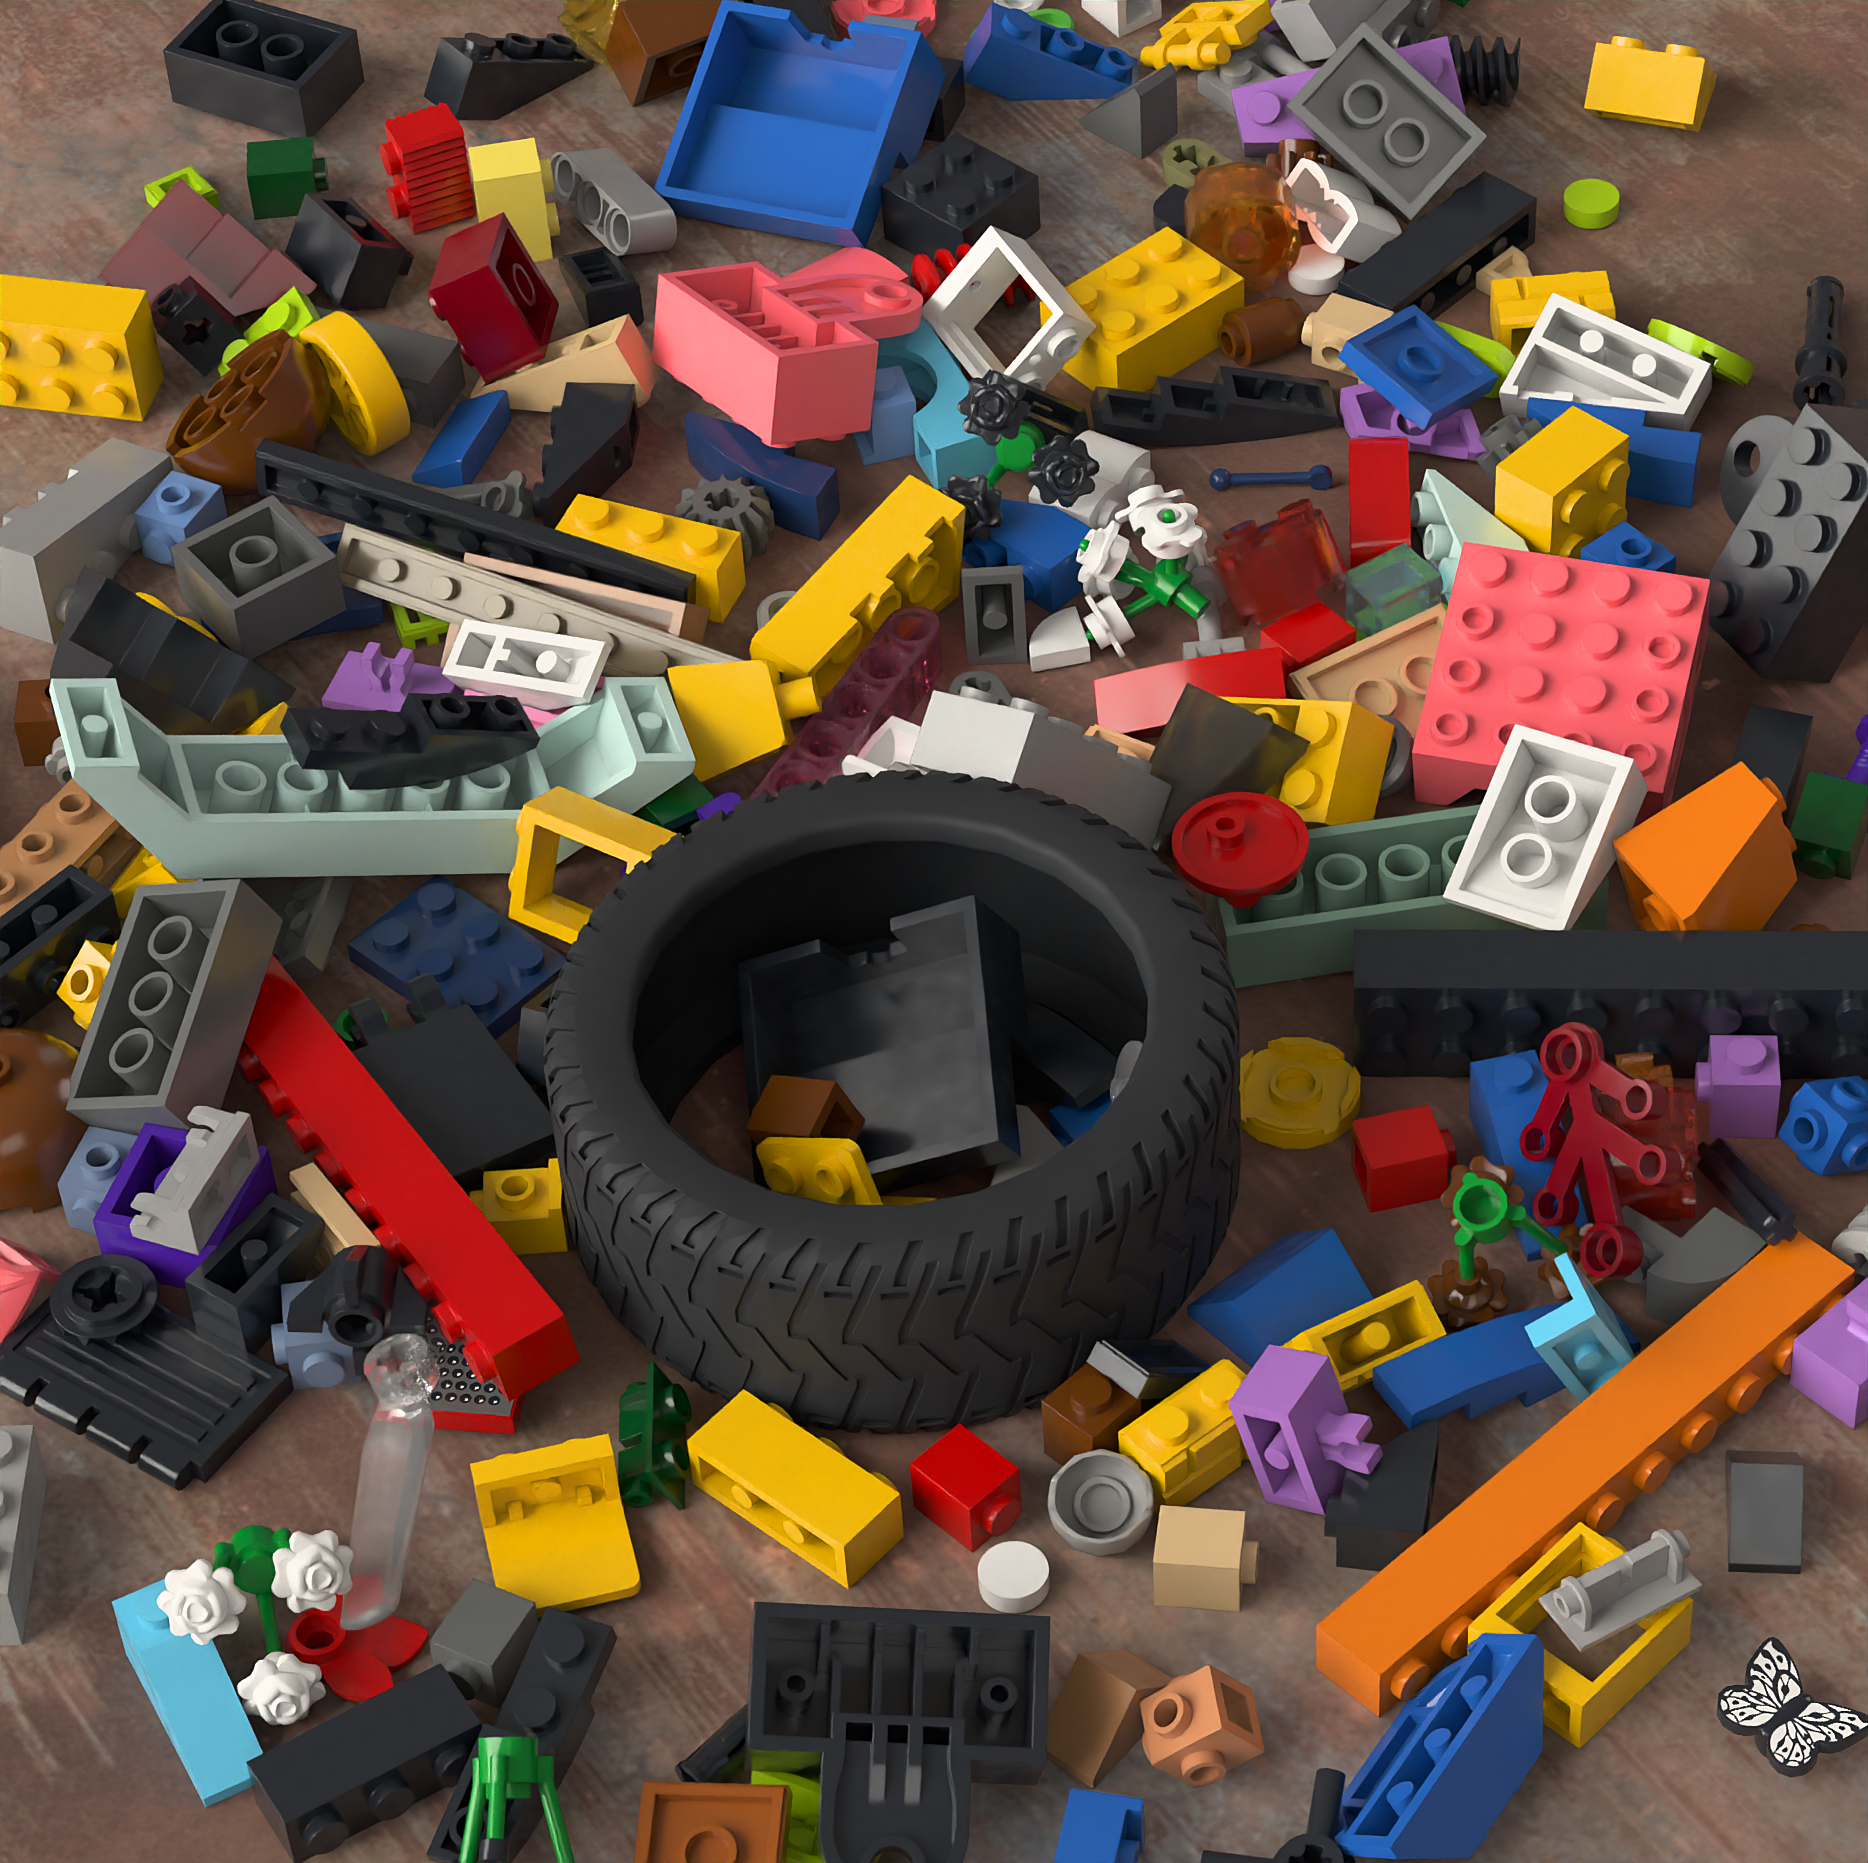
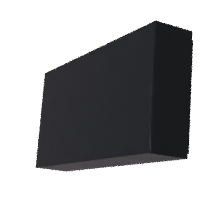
M1173 1339L1097 1341L1086 1361L1137 1399L1167 1398L1210 1368L1209 1365Z

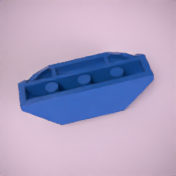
M1480 1634L1467 1646L1469 1655L1445 1667L1405 1704L1343 1793L1335 1836V1844L1339 1847L1342 1855L1388 1859L1471 1858L1475 1850L1485 1841L1488 1831L1510 1798L1520 1789L1525 1776L1543 1751L1544 1645L1538 1635Z

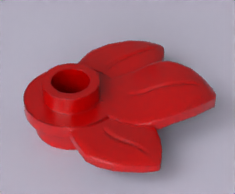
M381 1581L354 1583L348 1593L341 1595L335 1593L336 1603L330 1611L312 1609L302 1613L293 1621L285 1638L284 1650L286 1654H293L300 1662L318 1665L321 1669L322 1679L330 1691L336 1696L349 1701L365 1702L394 1687L390 1672L397 1671L413 1662L429 1639L427 1629L407 1619L382 1613L385 1593ZM327 1645L325 1648L314 1649L318 1646Z

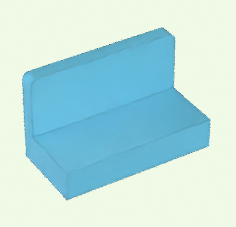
M1565 1252L1556 1257L1554 1261L1573 1300L1525 1326V1329L1536 1351L1577 1401L1581 1403L1633 1360L1635 1355L1611 1308L1568 1253Z

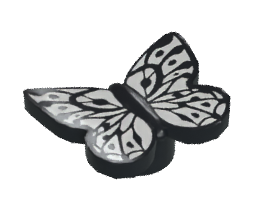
M1769 1637L1763 1641L1750 1659L1746 1668L1745 1685L1726 1686L1718 1693L1716 1715L1723 1727L1737 1735H1755V1744L1760 1753L1769 1760L1770 1765L1777 1773L1790 1778L1803 1776L1810 1772L1817 1762L1818 1753L1832 1754L1840 1752L1868 1736L1867 1714L1840 1705L1814 1702L1811 1695L1803 1693L1802 1682L1796 1665L1788 1650L1775 1637Z

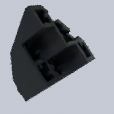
M84 566L78 577L50 670V680L115 678L120 697L165 735H228L260 717L283 701L290 700L296 691L295 687L249 659L224 647L177 617L157 608L115 581L87 566ZM52 703V715L56 717Z

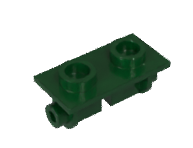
M652 1361L648 1363L647 1383H631L619 1398V1442L625 1448H628L618 1453L620 1496L624 1498V1503L632 1508H644L651 1503L652 1498L665 1495L678 1510L685 1509V1479L691 1474L690 1459L686 1450V1423L691 1421V1405L683 1387L678 1383L673 1384L658 1365Z

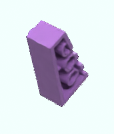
M1447 36L1394 49L1467 117ZM1321 67L1231 89L1232 105L1245 156L1279 154V141L1285 139L1315 140L1284 111L1286 105ZM1320 145V154H1330Z

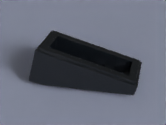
M606 246L563 255L561 258H558L559 268L588 328L627 314L630 315L635 326L643 323L644 314L640 286L619 256L613 254Z

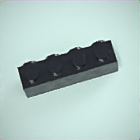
M71 864L0 917V1029L19 1028L53 1000L60 998L56 992L86 940L114 945L120 938L122 929L113 892Z

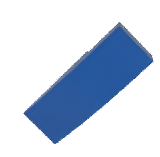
M1529 397L1527 418H1536L1543 428L1571 406H1575L1629 436L1628 464L1630 466V474L1627 480L1626 495L1655 503L1692 509L1699 477L1702 433L1646 427V411Z

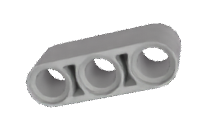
M598 148L556 152L552 156L550 163L555 189L553 194L613 254L621 256L669 251L674 246L677 239V221L674 211L613 150Z

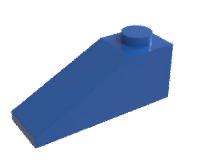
M1535 1050L1471 1062L1469 1118L1485 1158L1494 1165L1510 1166L1514 1169L1515 1178L1511 1185L1521 1187L1525 1194L1524 1199L1519 1205L1523 1206L1528 1215L1536 1221L1532 1208L1533 1200L1536 1193L1545 1187L1555 1162L1540 1163L1527 1160L1521 1153L1519 1140L1522 1130L1527 1124L1532 1122L1548 1086L1547 1078ZM1544 1134L1542 1135L1540 1140L1541 1151L1543 1150L1545 1145ZM1576 1183L1573 1191L1579 1201V1213L1573 1224L1581 1229L1585 1224H1588L1578 1183ZM1557 1198L1553 1205L1554 1215H1556L1558 1210ZM1543 1226L1556 1237H1558L1562 1229ZM1513 1227L1527 1262L1543 1259L1540 1254L1543 1245L1522 1229Z

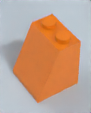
M1741 761L1612 841L1634 922L1643 931H1761L1798 880L1791 855L1797 849L1796 843L1785 826L1781 814L1787 809L1781 792L1769 778L1764 777L1759 780Z

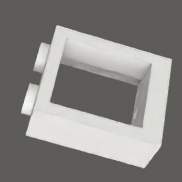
M993 226L987 229L922 307V316L973 378H983L988 370L991 369L1042 391H1045L1047 384L1064 364L1080 351L1083 342L1096 328V325L1025 240ZM1021 274L1052 311L1053 315L1006 369L975 332L974 327L1016 277Z

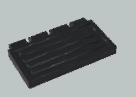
M115 1291L103 1303L93 1302L96 1313L103 1311L107 1304H118ZM49 1296L0 1345L1 1393L26 1407L34 1405V1410L37 1413L77 1435L86 1433V1439L89 1442L129 1464L138 1462L140 1470L178 1491L183 1490L194 1478L206 1483L292 1393L288 1373L157 1303L156 1317L142 1321L139 1336L125 1332L117 1335L114 1346H111L102 1338L95 1339L85 1347L76 1335H62L57 1322L52 1316Z

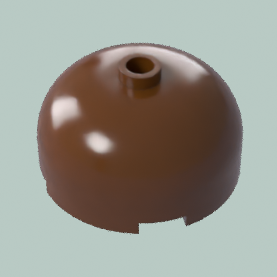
M284 329L266 334L233 357L226 364L231 370L213 384L205 398L199 392L196 394L178 418L168 437L166 451L173 456L176 464L189 476L221 485L223 495L245 496L258 493L255 450L264 438L314 453L312 450L321 439L329 422L333 399L328 374L316 356L299 339L290 336Z
M22 1028L0 1029V1210L31 1205L33 1213H36L62 1202L58 1182L89 1127L83 1120L66 1111L70 1094V1079L80 1052L60 1038L37 1030Z

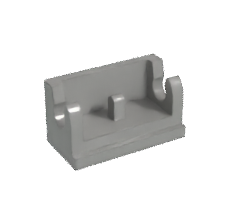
M208 1106L193 1107L187 1117L188 1121L197 1125H206L212 1128L214 1133L206 1129L191 1128L186 1136L187 1144L154 1194L139 1193L136 1195L130 1206L142 1213L141 1215H135L129 1224L133 1237L195 1255L200 1254L260 1159L251 1116L248 1113L238 1111L236 1114Z

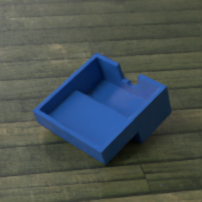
M722 0L654 191L670 205L676 216L866 249L882 203L881 185L890 180L894 168L905 169L917 160L946 76L945 70L922 32L851 20L848 27L851 39L844 38L843 42L829 39L824 34L809 32L791 10Z

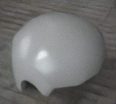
M1104 1449L1075 1455L1051 1479L1048 1494L1050 1519L1057 1533L1074 1550L1096 1557L1123 1553L1138 1543L1150 1526L1154 1513V1495L1151 1480L1147 1473L1141 1470L1138 1464L1126 1455Z

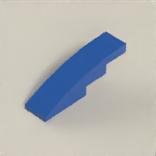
M1568 1302L1549 1304L1495 1318L1429 1342L1374 1367L1373 1387L1408 1429L1415 1427L1425 1420L1435 1421L1457 1409H1460L1471 1420L1514 1397H1517L1527 1408L1567 1387L1536 1351L1525 1326ZM1611 1308L1633 1353L1640 1351L1641 1341Z

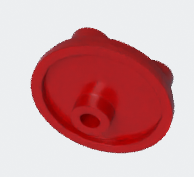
M1252 792L1224 793L1196 803L1179 818L1172 834V854L1177 870L1198 889L1211 895L1222 897L1229 905L1236 908L1252 907L1260 901L1262 896L1276 892L1289 884L1304 866L1309 851L1308 830L1299 814L1278 799Z

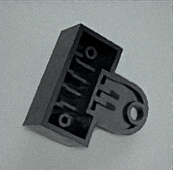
M1806 403L1797 419L1785 416L1762 415L1749 420L1737 430L1725 450L1720 470V491L1725 510L1737 527L1707 578L1710 579L1709 625L1762 679L1830 683L1868 618V410ZM1758 446L1760 463L1755 473H1753L1750 459L1754 448Z
M754 1601L750 1631L744 1772L767 1771L803 1775L820 1774L818 1847L822 1863H871L876 1856L887 1851L901 1853L910 1863H963L969 1841L971 1783L1036 1786L1046 1765L1051 1616Z

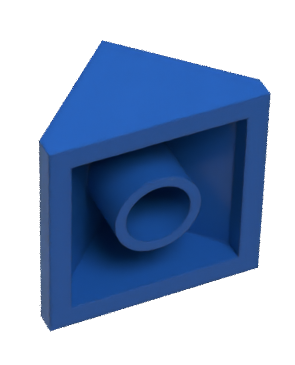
M1329 1228L1285 1234L1187 1306V1315L1253 1368L1269 1344L1282 1346L1301 1332L1367 1303L1374 1298L1334 1229Z

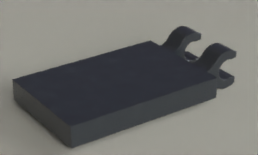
M429 972L405 981L406 989L415 1000L406 1004V1009L416 1025L392 1035L384 1014L373 997L369 996L347 1006L349 1014L357 1024L349 1028V1034L355 1045L359 1048L352 1053L463 1190L482 1183L483 1173L486 1171L511 1170L556 1150L551 1113L470 1006L466 1003L449 1010L437 981Z

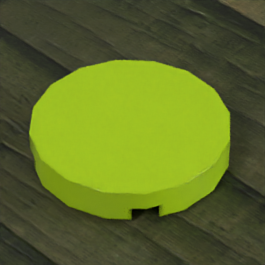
M1652 318L1645 332L1650 337L1710 363L1712 377L1738 386V384L1742 387L1744 384L1747 386L1756 368L1754 364L1737 354L1661 320Z

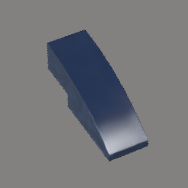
M691 411L688 412L684 421L689 462L704 479L711 482L717 481L723 473L731 481L747 476L751 486L764 487L765 494L769 498L770 508L774 511L776 526L821 541L840 513L836 468L795 457V447H770L743 425Z

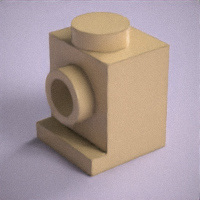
M1331 293L1318 312L1313 311L1307 317L1303 326L1301 340L1304 345L1312 347V364L1358 378L1356 373L1338 358L1346 341L1393 316L1394 312ZM1358 378V384L1364 383Z

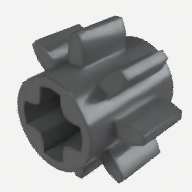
M1511 413L1497 421L1479 437V441L1487 451L1476 458V461L1493 482L1496 480V466L1544 428L1536 418L1531 419L1529 417L1521 422L1515 413Z

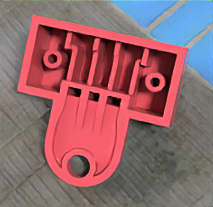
M757 261L659 274L652 361L672 374L676 381L686 384L700 394L704 401L714 404L732 417L733 422L743 425L762 439L764 444L770 447L791 448L797 444V441L815 438L829 441L842 440L846 437L847 433L870 430L879 343L875 340L901 336L915 331L921 324L923 297L915 288L903 282L868 274H837L786 281Z

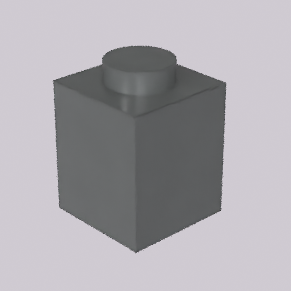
M475 1578L472 1579L429 1643L434 1666L439 1663L443 1665L466 1701L476 1699L498 1709L504 1703L539 1625L535 1602Z

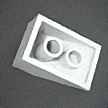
M1515 724L1444 892L1443 899L1445 902L1534 930H1570L1616 860L1612 841L1632 829L1649 787L1635 760Z

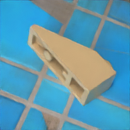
M627 314L552 342L548 345L545 358L485 383L482 376H480L470 398L472 399L498 390H506L508 392L510 409L551 412L553 405L561 406L566 382L635 384L637 408H639L650 399V393L661 372V368L652 361L651 351L630 315Z

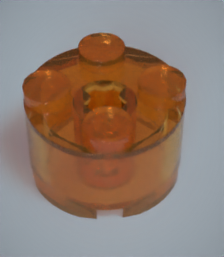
M1232 162L1218 167H1206L1199 171L1184 203L1183 216L1186 239L1244 278V294L1257 293L1273 286L1275 278L1281 275L1287 268L1289 271L1293 268L1301 250V235L1294 195L1290 186L1285 181L1282 172L1275 166L1252 162Z

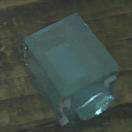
M1403 543L1346 572V617L1367 637H1370L1440 604L1441 592L1443 591L1442 576L1432 562L1422 559L1406 543Z

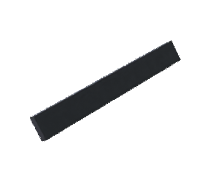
M266 438L262 440L255 450L258 494L266 497L274 495L279 501L464 559L465 552L494 557L696 604V574Z

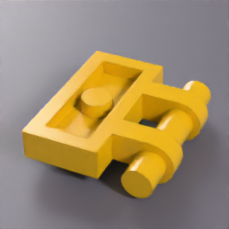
M1268 0L1192 3L1159 29L1162 38L1155 45L1145 46L1141 50V62L1145 67H1155L1156 69L1171 62L1176 71L1180 70L1183 66H1189L1195 71H1209L1214 69L1216 65L1226 64L1230 60L1231 50L1241 49L1254 43L1259 37L1258 32L1275 19L1270 12V3Z

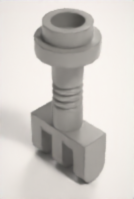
M1198 567L1189 571L1194 576L1190 585L1207 597L1211 603L1205 613L1197 619L1200 641L1183 643V660L1245 651L1243 637L1226 639L1223 637L1219 607L1227 601L1229 595L1226 580L1219 575L1217 570L1210 567Z

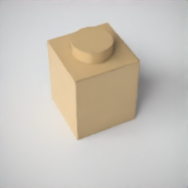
M1160 1505L1153 1558L1154 1605L1240 1612L1243 1583L1256 1584L1259 1559V1541L1246 1540V1511Z

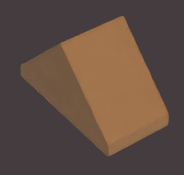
M1127 1649L1079 1653L1047 1720L1046 1759L1094 1789L1142 1738L1145 1730L1139 1701L1165 1688L1173 1678Z

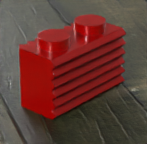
M439 102L436 107L429 105L426 110L418 109L416 113L408 112L406 116L398 115L395 120L388 118L385 122L387 142L379 145V151L387 174L390 177L393 176L394 186L386 189V195L395 219L403 218L413 235L476 215L473 201L474 196L471 190L469 161L466 155L465 134L446 103Z

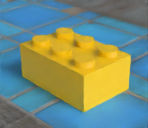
M1165 227L1064 287L1096 325V328L1083 342L1080 351L1068 360L1061 369L1092 391L1095 390L1096 386L1147 392L1154 387L1157 376L1171 377L1220 347L1218 330L1222 326L1224 315L1229 311L1245 307L1244 278L1169 227ZM1043 301L1040 302L1042 328L1053 315L1052 311Z
M0 274V405L143 422L164 380L147 290Z

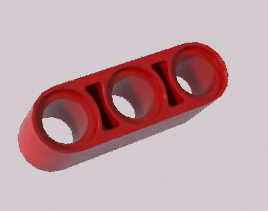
M1408 437L1349 438L1350 570H1410L1411 520Z

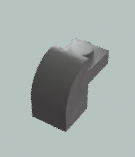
M1628 1205L1621 1209L1624 1226L1634 1231L1640 1238L1644 1249L1641 1265L1624 1280L1633 1284H1639L1646 1289L1644 1315L1665 1324H1676L1768 1246L1754 1230L1716 1207H1713L1682 1238Z

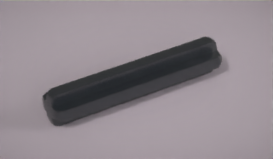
M1718 1137L1710 1145L1704 1141L1698 1145L1695 1151L1700 1157L1697 1168L1768 1245L1776 1246L1782 1239L1791 1242L1796 1237L1798 1231L1793 1227L1796 1215L1725 1139Z

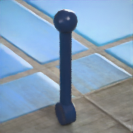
M1316 465L1309 472L1230 474L1226 469L1219 468L1211 472L1209 482L1211 487L1217 491L1227 490L1231 485L1310 484L1316 490H1325L1332 484V471L1325 465Z

